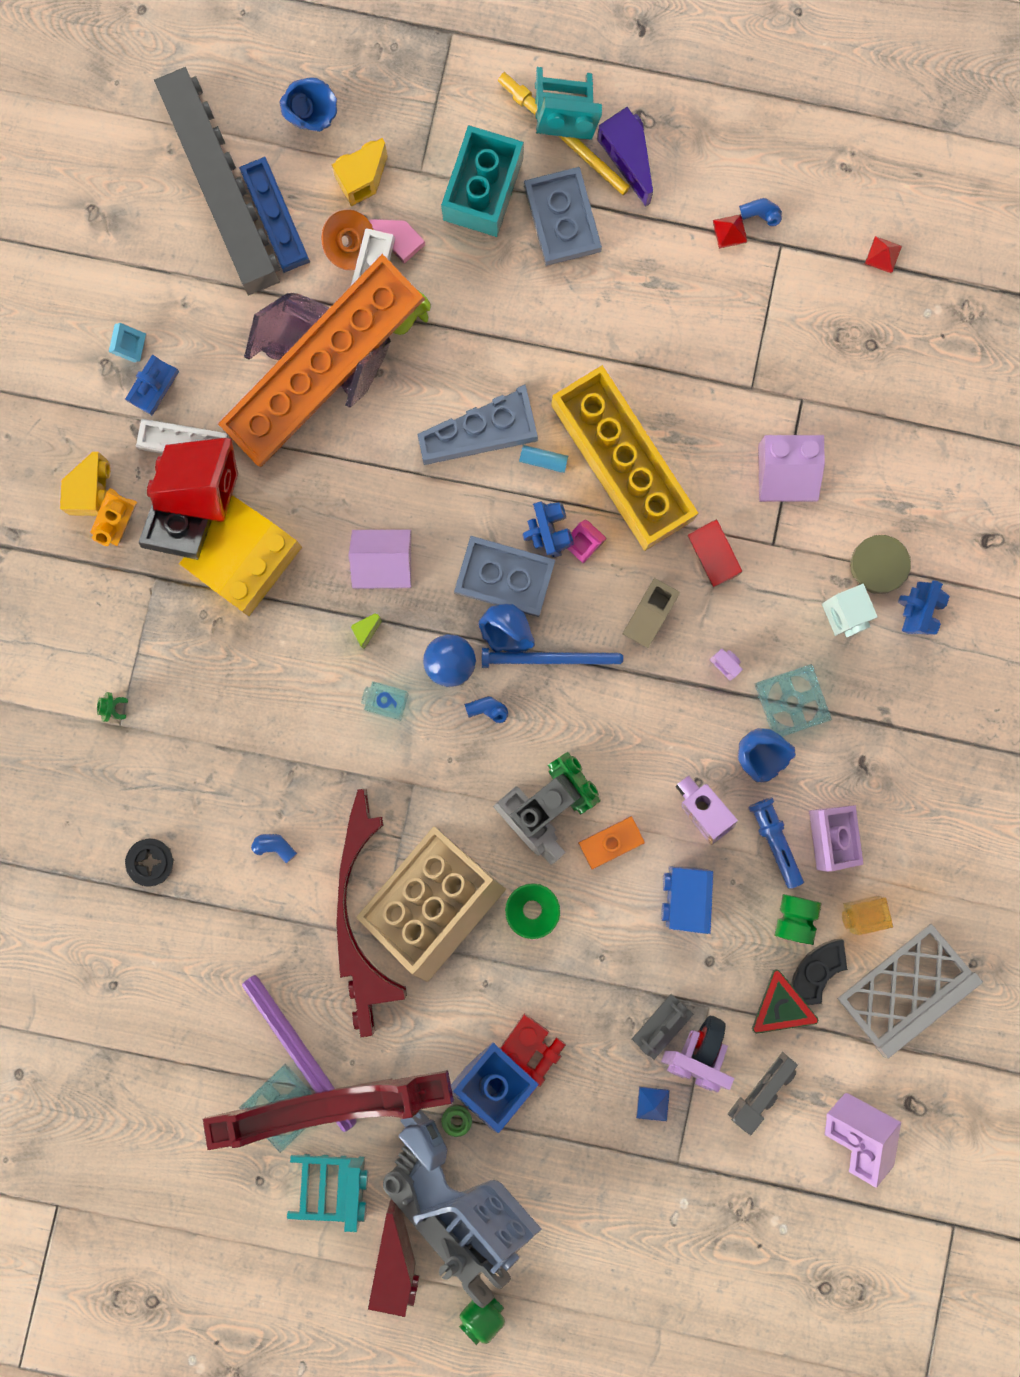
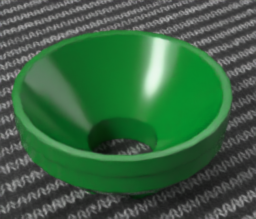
M530 883L522 885L511 893L506 902V920L510 928L523 938L539 939L545 937L553 931L559 921L560 905L558 899L549 888L541 884ZM536 901L541 905L542 911L537 918L531 919L525 916L523 908L527 902Z

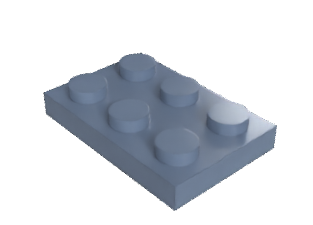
M580 167L524 180L525 192L546 266L601 252L602 246Z
M470 536L454 593L494 605L514 604L525 614L539 617L555 559Z

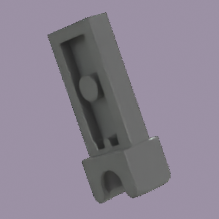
M782 1052L745 1100L742 1097L737 1100L728 1112V1115L732 1118L731 1120L746 1133L752 1135L764 1120V1117L761 1115L763 1110L770 1109L778 1098L776 1093L783 1084L786 1086L794 1079L796 1075L795 1069L798 1064Z

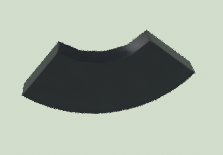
M841 938L834 939L817 946L798 965L791 985L807 1005L822 1004V993L827 981L836 973L848 970L844 940Z

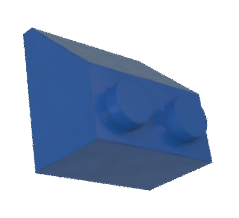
M669 866V873H664L663 891H668L667 903H662V921H666V927L669 929L711 934L713 871L705 868Z
M492 1042L463 1069L452 1082L451 1088L453 1095L491 1130L500 1133L539 1084Z

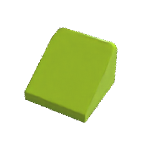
M376 613L351 626L354 635L363 649H365L382 623L380 616Z

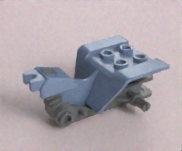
M420 1110L412 1118L400 1120L405 1128L399 1134V1138L405 1146L402 1147L403 1152L398 1155L400 1158L395 1160L397 1166L385 1176L383 1188L445 1262L439 1269V1275L441 1276L446 1272L442 1277L445 1280L451 1278V1276H457L462 1282V1287L479 1307L484 1308L494 1299V1295L481 1279V1274L483 1273L496 1288L502 1289L511 1280V1276L507 1271L520 1258L517 1252L538 1234L542 1228L503 1184L497 1180L487 1181L462 1192L450 1188L441 1168V1165L446 1162L447 1147L435 1121L430 1120Z

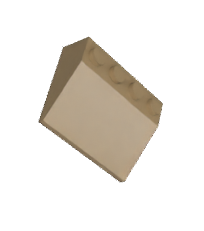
M434 826L356 918L412 975L428 982L505 892L506 888Z

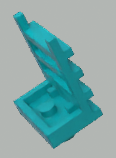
M537 67L535 82V104H537L536 134L592 140L602 116V104L594 103L593 74H586V82L543 77V67ZM543 90L586 95V97L543 92Z
M311 1154L291 1155L290 1163H302L300 1212L288 1211L287 1219L345 1222L344 1232H357L360 1222H365L367 1203L362 1202L363 1190H367L368 1170H364L365 1157L310 1156ZM310 1164H321L318 1212H307ZM328 1164L339 1165L336 1213H325Z

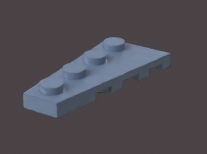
M526 384L516 388L515 392L507 396L501 395L492 399L491 403L477 409L475 407L466 411V415L455 420L451 418L417 434L424 465L538 441Z

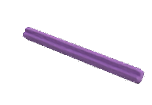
M253 975L244 981L242 987L315 1093L335 1089L259 978ZM356 1119L338 1121L336 1123L343 1132H346L350 1130L356 1124L357 1121Z

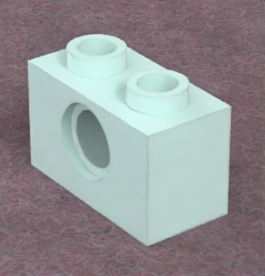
M864 583L838 593L822 603L835 636L844 633L847 638L871 627L869 621L878 617Z

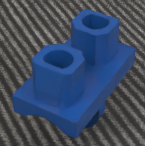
M152 355L142 372L138 371L136 375L137 380L125 400L152 416L174 382L179 370Z
M540 501L534 503L533 506L539 527L536 519L528 520L530 530L522 534L524 541L533 540L535 549L543 547L541 540L543 538L547 555H552L553 558L562 556V550L574 545L572 534L568 528L558 532L554 528L553 523L567 519L564 505L560 502L545 504Z
M936 580L930 583L918 582L916 588H911L909 596L901 595L899 597L898 603L905 606L903 616L906 619L902 628L903 632L907 634H938L941 623L940 620L933 618L932 615L934 609H944L950 598L946 592L941 590L942 583Z

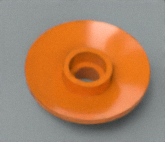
M341 210L332 214L327 219L322 229L321 241L324 253L331 263L343 270H355L365 229L374 230L370 221L363 214L354 210ZM343 236L348 238L347 246H344L342 243Z

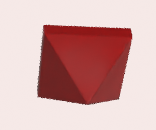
M741 214L713 220L719 249L747 243Z
M875 236L865 264L892 273L902 246Z

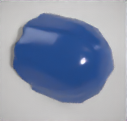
M314 77L292 82L279 102L282 116L299 129L320 132L331 126V122L337 114V98L328 84Z
M514 604L491 606L478 621L482 638L488 642L494 652H501L502 650L506 652H526L529 648L535 646V640L532 636L528 620L524 612Z
M754 729L739 742L738 760L743 770L755 782H768L778 776V773L784 770L789 765L790 760L796 755L795 747L771 729Z

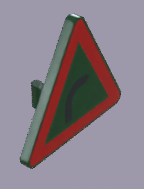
M778 969L773 970L754 1020L752 1031L758 1034L817 1024L819 1021L818 1017Z

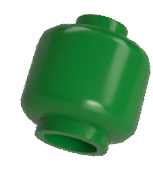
M495 1298L484 1308L479 1307L471 1300L460 1313L462 1324L459 1327L476 1345L479 1342L488 1344L505 1325V1319L501 1315L504 1307Z

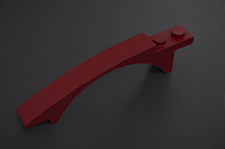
M367 789L357 790L349 818L339 871L336 920L340 978L352 976L353 980L348 981L350 999H355L357 1011L352 1012L354 1029H359L360 1038L373 1036L376 1031L372 1004L405 1000L407 996L406 986L384 975L365 956L353 935L348 917L347 888L353 865L364 845L384 826L383 817L371 818Z
M446 1070L322 1091L209 1116L202 1120L207 1150L225 1147L238 1148L276 1135L332 1122L368 1117L412 1118L421 1109L452 1104L454 1098L449 1072Z

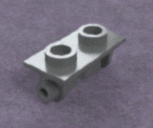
M670 994L631 1040L647 1056L655 1060L694 1014L676 997Z

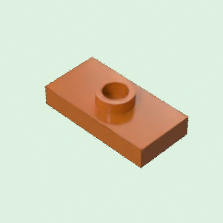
M632 816L578 842L591 869L645 843Z

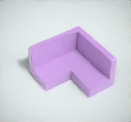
M845 1093L827 1113L825 1136L852 1150L849 1172L877 1188L895 1164L901 1122L858 1098Z

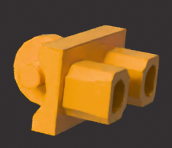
M109 488L90 531L93 534L92 539L104 546H109L110 543L118 546L137 502L133 499L124 498L115 490Z

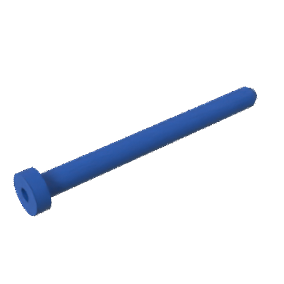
M482 648V668H489V664L623 663V654L489 652V648Z

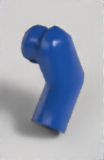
M760 198L739 206L743 220L758 215L767 221L769 226H776L782 220V211L779 206L767 198Z
M491 696L464 704L469 718L485 714L496 723H503L508 718L507 707Z
M261 834L255 837L251 845V849L256 855H262L265 852H276L286 864L297 855V852L279 834Z

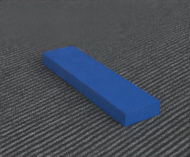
M266 157L240 166L239 169L283 273L310 263Z

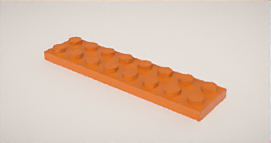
M381 254L218 425L257 466L262 467L416 310L425 298Z

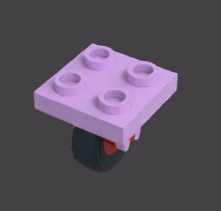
M710 1015L703 1022L698 1032L695 1030L690 1031L681 1053L665 1050L661 1062L669 1065L667 1071L681 1078L690 1079L693 1076L697 1078L695 1081L696 1085L709 1091L713 1090L719 1093L720 1088L730 1090L734 1078L720 1072L728 1048L727 1045L722 1043L726 1023Z

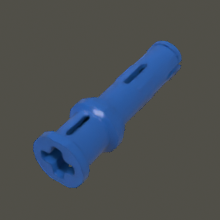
M773 797L766 798L750 805L748 809L756 817L760 827L758 830L759 834L762 837H766L787 888L792 889L802 885L804 880L783 834L784 822L779 820L773 807L774 799Z

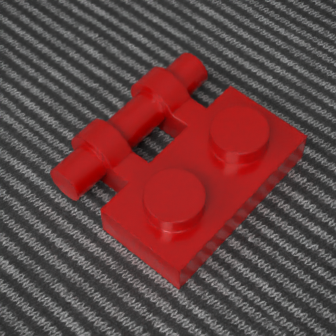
M524 1013L500 1049L541 1087L546 1080L545 1074L553 1063L557 1064L562 1057L560 1053L566 1044L557 1037L551 1046L544 1043L543 1041L548 1035L549 1030ZM539 1051L543 1054V1057L534 1069L528 1065V1062L534 1053Z

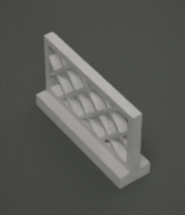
M929 924L837 999L874 1043L875 1048L884 1058L889 1059L981 985L983 981L975 972L968 968L936 928ZM928 934H931L938 943L937 955L920 953L921 940ZM916 945L915 952H908L909 949ZM942 950H944L949 957L942 956ZM902 955L915 956L914 974L897 972L899 957ZM920 957L937 959L936 977L919 975ZM942 960L953 961L962 972L953 979L941 978ZM893 963L892 971L884 970ZM879 973L892 975L890 993L874 991V977ZM897 975L913 977L912 996L895 993ZM918 978L935 980V992L931 997L917 996ZM940 981L948 982L940 989ZM869 982V990L861 989ZM856 992L868 993L867 1012L855 1010L847 999ZM873 994L890 996L889 1015L872 1012ZM895 997L912 999L911 1013L906 1017L894 1015ZM917 1000H922V1001H924L921 1005H919V1006L916 1008V1006H917ZM859 1014L867 1015L866 1022ZM871 1016L889 1018L888 1031L879 1038L871 1030ZM893 1019L901 1020L893 1026Z

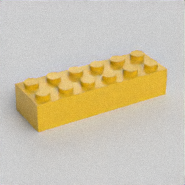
M603 365L552 395L551 407L644 551L695 520L699 514Z

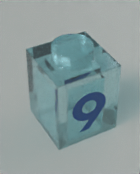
M372 681L371 687H366L364 690L361 704L365 705L364 710L366 712L401 721L409 693L402 689Z

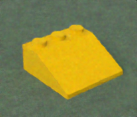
M232 495L224 522L211 521L199 559L183 557L179 565L240 611L250 616L302 549V546L296 539Z

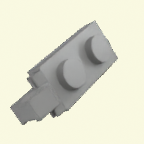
M515 786L493 807L532 852L534 851L538 856L542 855L552 865L565 854V851L556 842L558 839L554 833L556 829L549 822L533 836L527 837L510 815L529 800L521 789Z

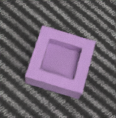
M720 649L709 659L729 680L734 679L743 670L739 666L741 661L730 650L725 652L723 649Z

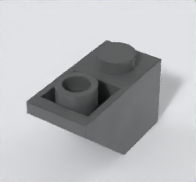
M562 773L510 815L527 837L530 838L582 796L565 774Z

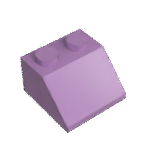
M765 435L758 444L759 502H817L819 500L825 466L824 435Z

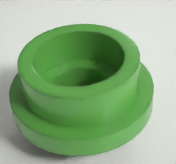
M450 1106L443 1113L442 1127L448 1135L461 1137L470 1130L472 1116L464 1106ZM458 1115L462 1118L463 1122L460 1125H454L451 1118Z

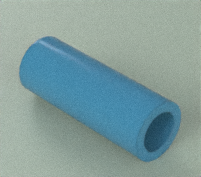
M523 445L519 462L565 473L569 456Z

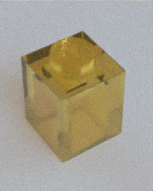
M877 895L843 903L845 911H842V920L845 928L850 929V933L862 935L893 928L886 897Z

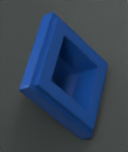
M639 1087L636 1118L667 1122L670 1090Z

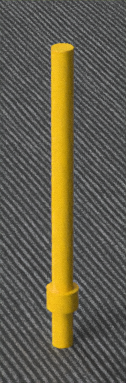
M503 72L498 78V82L513 95L512 99L521 107L525 106L536 116L537 104H535V99L532 97V92L526 86H520L506 72ZM558 136L619 193L625 195L628 192L630 185L578 138Z

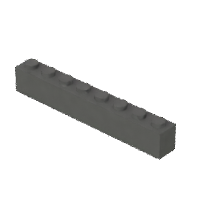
M185 66L154 79L248 296L280 283L276 272L281 269L274 253L268 255L265 246L270 245L263 228L257 230L253 222L258 220L251 202L246 204L242 197L247 194L241 178L235 179L232 174V170L236 169L230 152L223 153L220 146L225 144L219 127L212 128L209 121L214 119L207 101L201 103L198 96L203 94L197 77L191 78Z

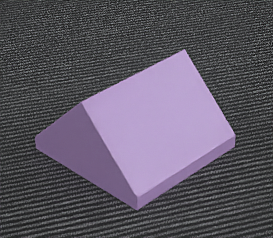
M352 530L349 548L352 588H411V530Z
M856 805L809 810L816 869L829 872L863 865Z

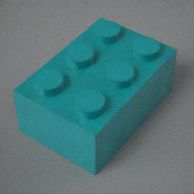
M468 125L441 204L443 221L498 237L523 162L524 142Z

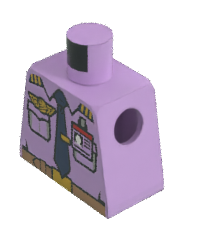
M687 776L675 786L685 798L682 802V809L710 845H713L735 827L738 820L707 784L699 788L691 777ZM698 802H705L709 808L700 810L696 804Z

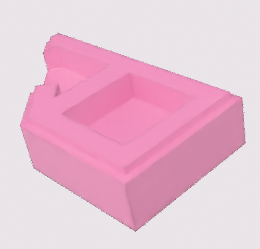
M369 220L375 231L394 235L395 242L392 252L404 264L425 246V241L406 221Z

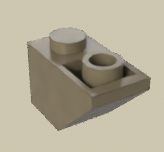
M654 578L622 634L649 648L677 600L680 591Z

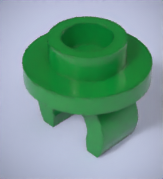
M106 692L104 698L99 697L97 715H101L103 722H108L110 717L116 720L126 719L125 714H118L115 711V706L118 703H128V699L124 697L113 699L112 693Z

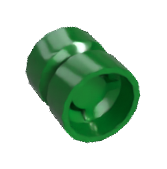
M783 894L780 905L783 917L777 920L774 936L814 945L817 928L813 925V921L819 920L822 903Z

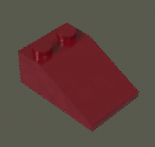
M391 1199L386 1213L368 1310L405 1317L407 1306L414 1307L420 1275L414 1274L416 1262L403 1213Z

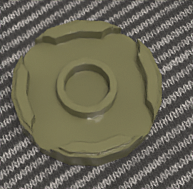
M874 535L863 540L854 549L850 559L851 573L853 578L859 583L858 585L864 583L867 591L874 594H886L899 588L907 580L911 570L910 555L906 547L898 539L888 535Z

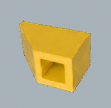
M383 138L377 141H369L360 150L352 154L342 155L335 163L331 164L335 179L350 206L369 198L377 192L388 157Z
M91 452L61 480L60 509L68 515L97 516L107 493L106 479L110 478L111 473L110 463L101 453Z

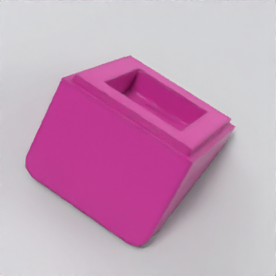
M585 519L571 532L574 545L567 549L582 563H585L607 538Z

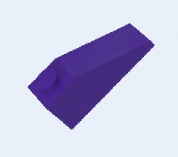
M625 107L599 125L597 140L646 207L651 203L653 186L644 125L637 114L633 115L630 109Z

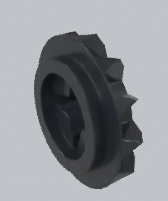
M148 838L136 842L129 849L125 859V868L127 874L135 883L151 887L163 883L172 873L175 860L172 857L171 848L166 846L161 840ZM148 854H152L153 859L161 860V863L153 866V871H149L148 866L138 864V862L148 859Z

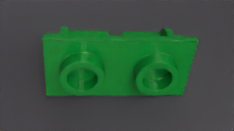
M566 752L547 765L550 769L548 772L553 779L564 773L582 797L571 805L574 811L577 810L581 815L601 801L598 797L599 793L596 786L591 781H587L581 772L582 766L576 757L571 756L569 752Z

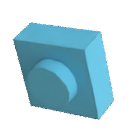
M122 323L115 324L109 352L134 363L139 362L146 333Z

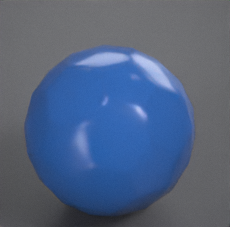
M446 634L430 642L424 652L423 664L425 672L433 682L445 687L459 686L470 678L475 669L476 657L474 649L467 640L458 635Z

